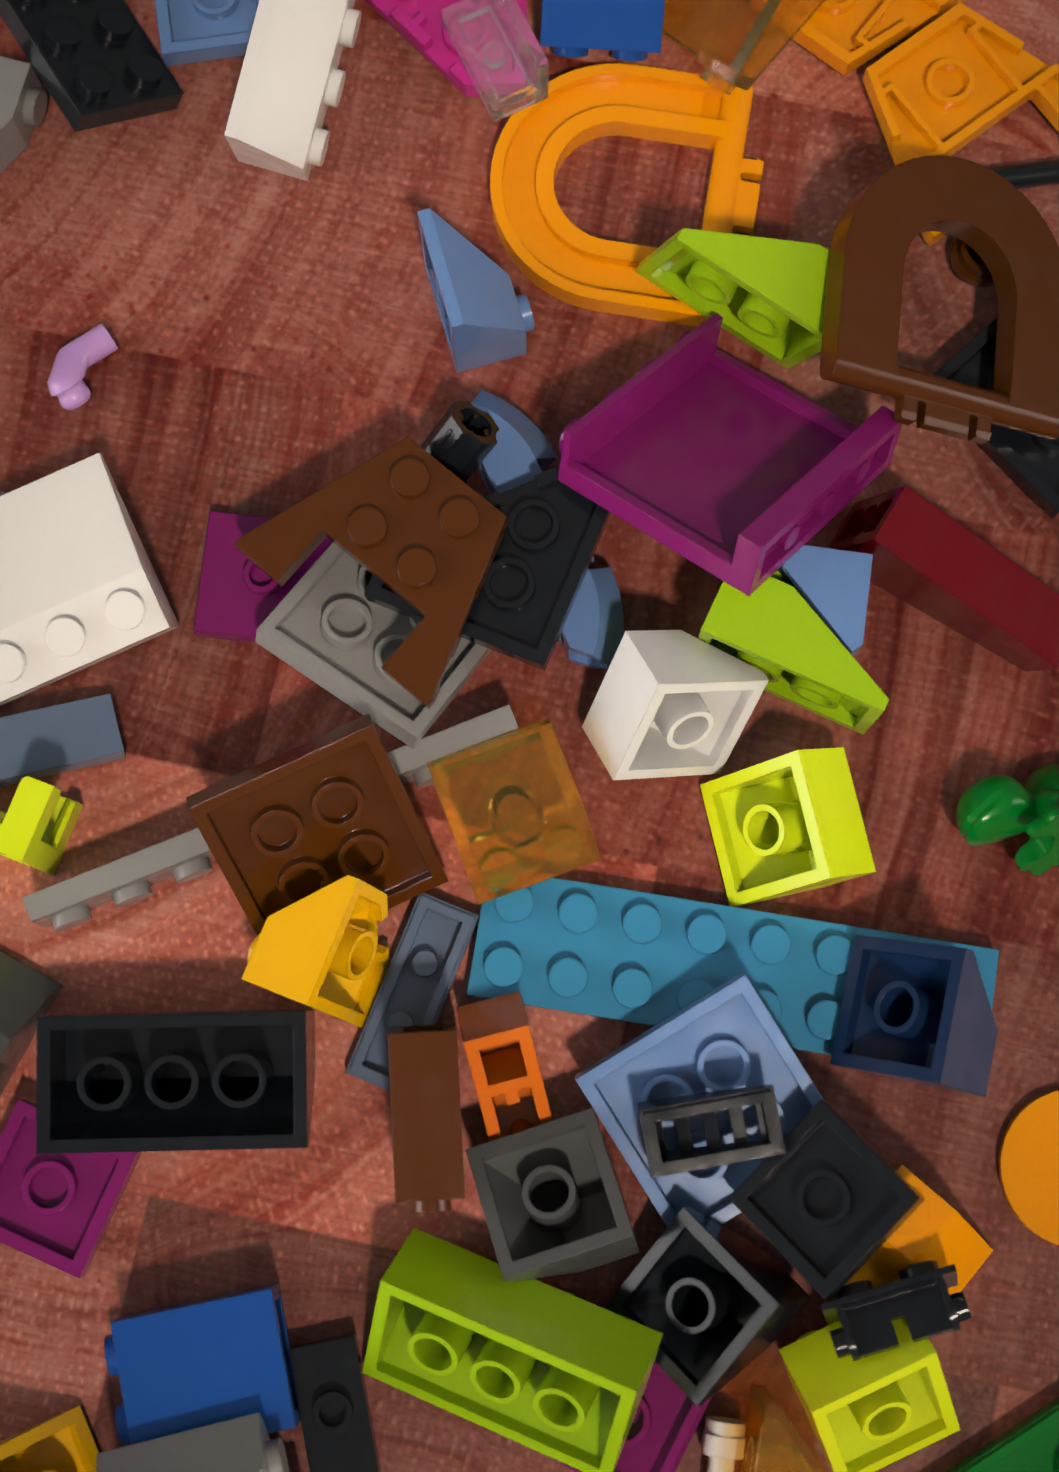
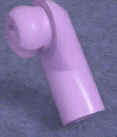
M102 323L62 347L55 357L47 386L50 395L57 396L60 405L64 409L74 410L90 399L91 391L83 381L87 368L118 350L117 345Z

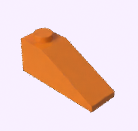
M520 991L456 1007L463 1044L489 1142L553 1121Z

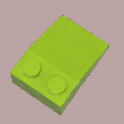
M682 228L643 259L635 271L706 318H710L715 313L722 316L721 327L787 370L821 352L829 247L824 248L816 243Z
M778 571L772 574L750 596L723 581L700 630L698 639L763 671L769 680L764 691L864 735L885 711L889 698L793 586L782 582L783 576Z

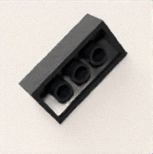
M315 1009L68 1014L37 1017L36 1154L308 1148L315 1083Z

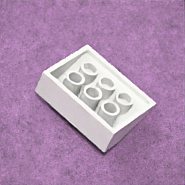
M97 453L0 496V706L180 627L101 453Z

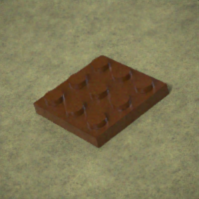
M369 714L186 797L187 807L257 935L261 933L268 916L347 875L358 878L387 894L388 909L448 882L444 868Z

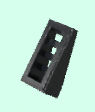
M772 1084L666 1097L637 1103L651 1178L786 1154L774 1086ZM755 1104L761 1139L748 1141L742 1107ZM728 1109L734 1143L721 1144L715 1112ZM701 1114L707 1146L694 1147L688 1116ZM674 1119L680 1149L667 1151L661 1121Z

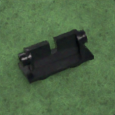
M934 1260L913 1264L898 1272L899 1281L873 1288L872 1282L868 1280L844 1285L833 1297V1301L821 1304L827 1324L841 1321L842 1324L841 1328L830 1331L838 1359L852 1355L853 1361H858L862 1358L900 1347L892 1321L901 1318L906 1319L913 1343L961 1330L959 1322L972 1318L963 1292L950 1295L947 1289L958 1285L955 1264L939 1268L937 1261Z

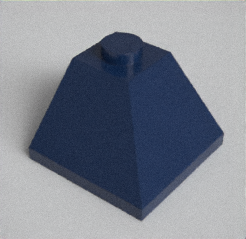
M855 935L830 1064L927 1087L986 1097L998 1030L974 952L967 948Z

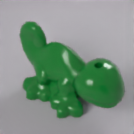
M1059 763L1039 767L1028 776L1023 786L1015 778L1006 774L985 776L970 785L960 797L956 808L957 827L962 838L966 839L969 845L984 846L1026 832L1030 839L1018 850L1015 857L1019 870L1023 872L1030 871L1032 875L1039 876L1051 866H1059Z

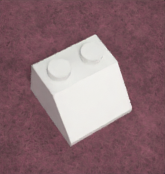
M682 630L625 631L582 728L613 781L720 774L769 680L763 671Z

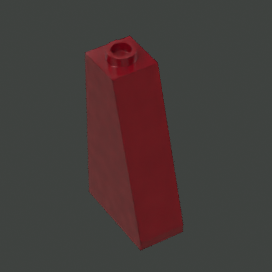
M907 485L854 503L828 548L873 554L871 583L1026 672L1054 669L1059 666V594Z

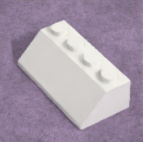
M259 0L224 134L239 162L305 181L309 179L312 165L318 167L323 165L330 138V131L322 129L328 106L338 107L345 83L346 72L338 69L343 46L354 47L360 27L361 11L354 9L356 0Z

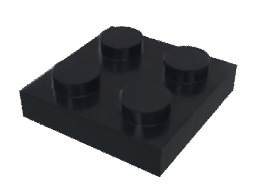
M819 1100L783 1139L786 1154L766 1157L729 1197V1200L824 1299H832L925 1199L827 1102Z

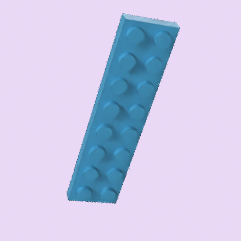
M488 867L467 996L490 999L520 991L524 1006L653 1027L744 971L793 1050L831 1056L855 935L972 950L991 1011L999 950Z

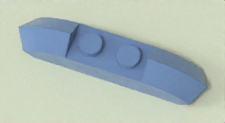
M483 390L472 401L471 404L474 407L489 413L499 428V431L496 433L497 444L477 467L489 494L496 491L501 494L534 480L535 475L542 473L543 470L558 458L553 447L540 429L527 416L508 402ZM611 567L587 570L558 639L568 661L590 669L608 670L624 634L622 600Z

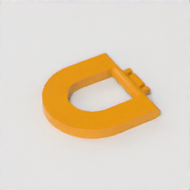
M625 63L586 66L560 75L542 85L518 106L507 121L495 146L491 163L490 195L493 220L503 247L513 263L537 287L549 295L579 308L693 327L701 325L708 318L635 272L640 262L656 250V247L605 240L583 232L561 210L555 196L554 183L561 165L574 150L586 142L601 137L626 136L714 150L701 230L732 234L733 232L753 234L761 184L742 181L741 179L761 181L764 162L759 159L743 158L754 87L742 80Z

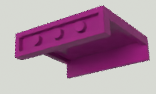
M715 313L696 329L685 331L677 343L660 357L649 359L640 372L623 386L613 387L605 395L602 402L583 417L573 418L567 424L561 434L558 445L559 450L562 451L558 481L747 596H750L890 465L902 423L895 422L894 411L882 405L857 427L717 348L723 317Z

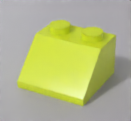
M844 747L796 750L700 784L729 906L739 907L823 888L876 872Z
M905 1318L892 1321L900 1347L868 1356L858 1361H853L852 1355L839 1359L837 1357L830 1331L841 1328V1321L834 1322L820 1330L809 1331L801 1335L795 1342L779 1349L792 1386L832 1472H875L961 1430L937 1352L929 1339L913 1343Z

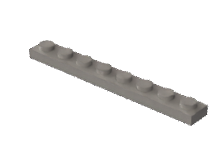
M508 704L422 738L414 749L405 745L387 753L403 785L415 781L417 788H423L450 777L453 774L450 766L473 757L476 764H484L512 751L510 743L519 739V727ZM196 828L24 896L22 899L31 922L44 927L53 925L55 932L65 931L91 920V909L114 901L116 908L125 907L150 897L153 894L151 885L174 877L178 884L200 878L213 871L211 862L216 859L200 830Z

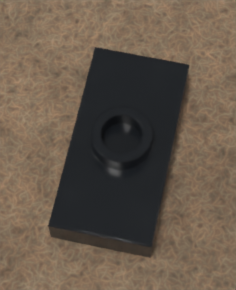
M356 1333L290 1347L288 1352L310 1472H380V1460L364 1374L362 1373L363 1369Z

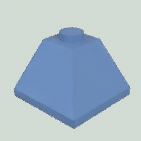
M430 208L417 211L424 264L456 372L467 371L527 354L526 332L535 330V324L526 293L516 296L510 275Z

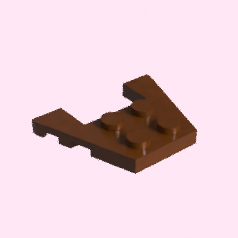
M407 436L243 535L236 541L234 546L242 555L283 587L323 539L329 538L412 606L424 618L381 668L385 674L427 709H430L437 699L441 689L440 683L451 657L455 655L462 638L461 632L475 598L478 599L507 528L508 520L506 515Z

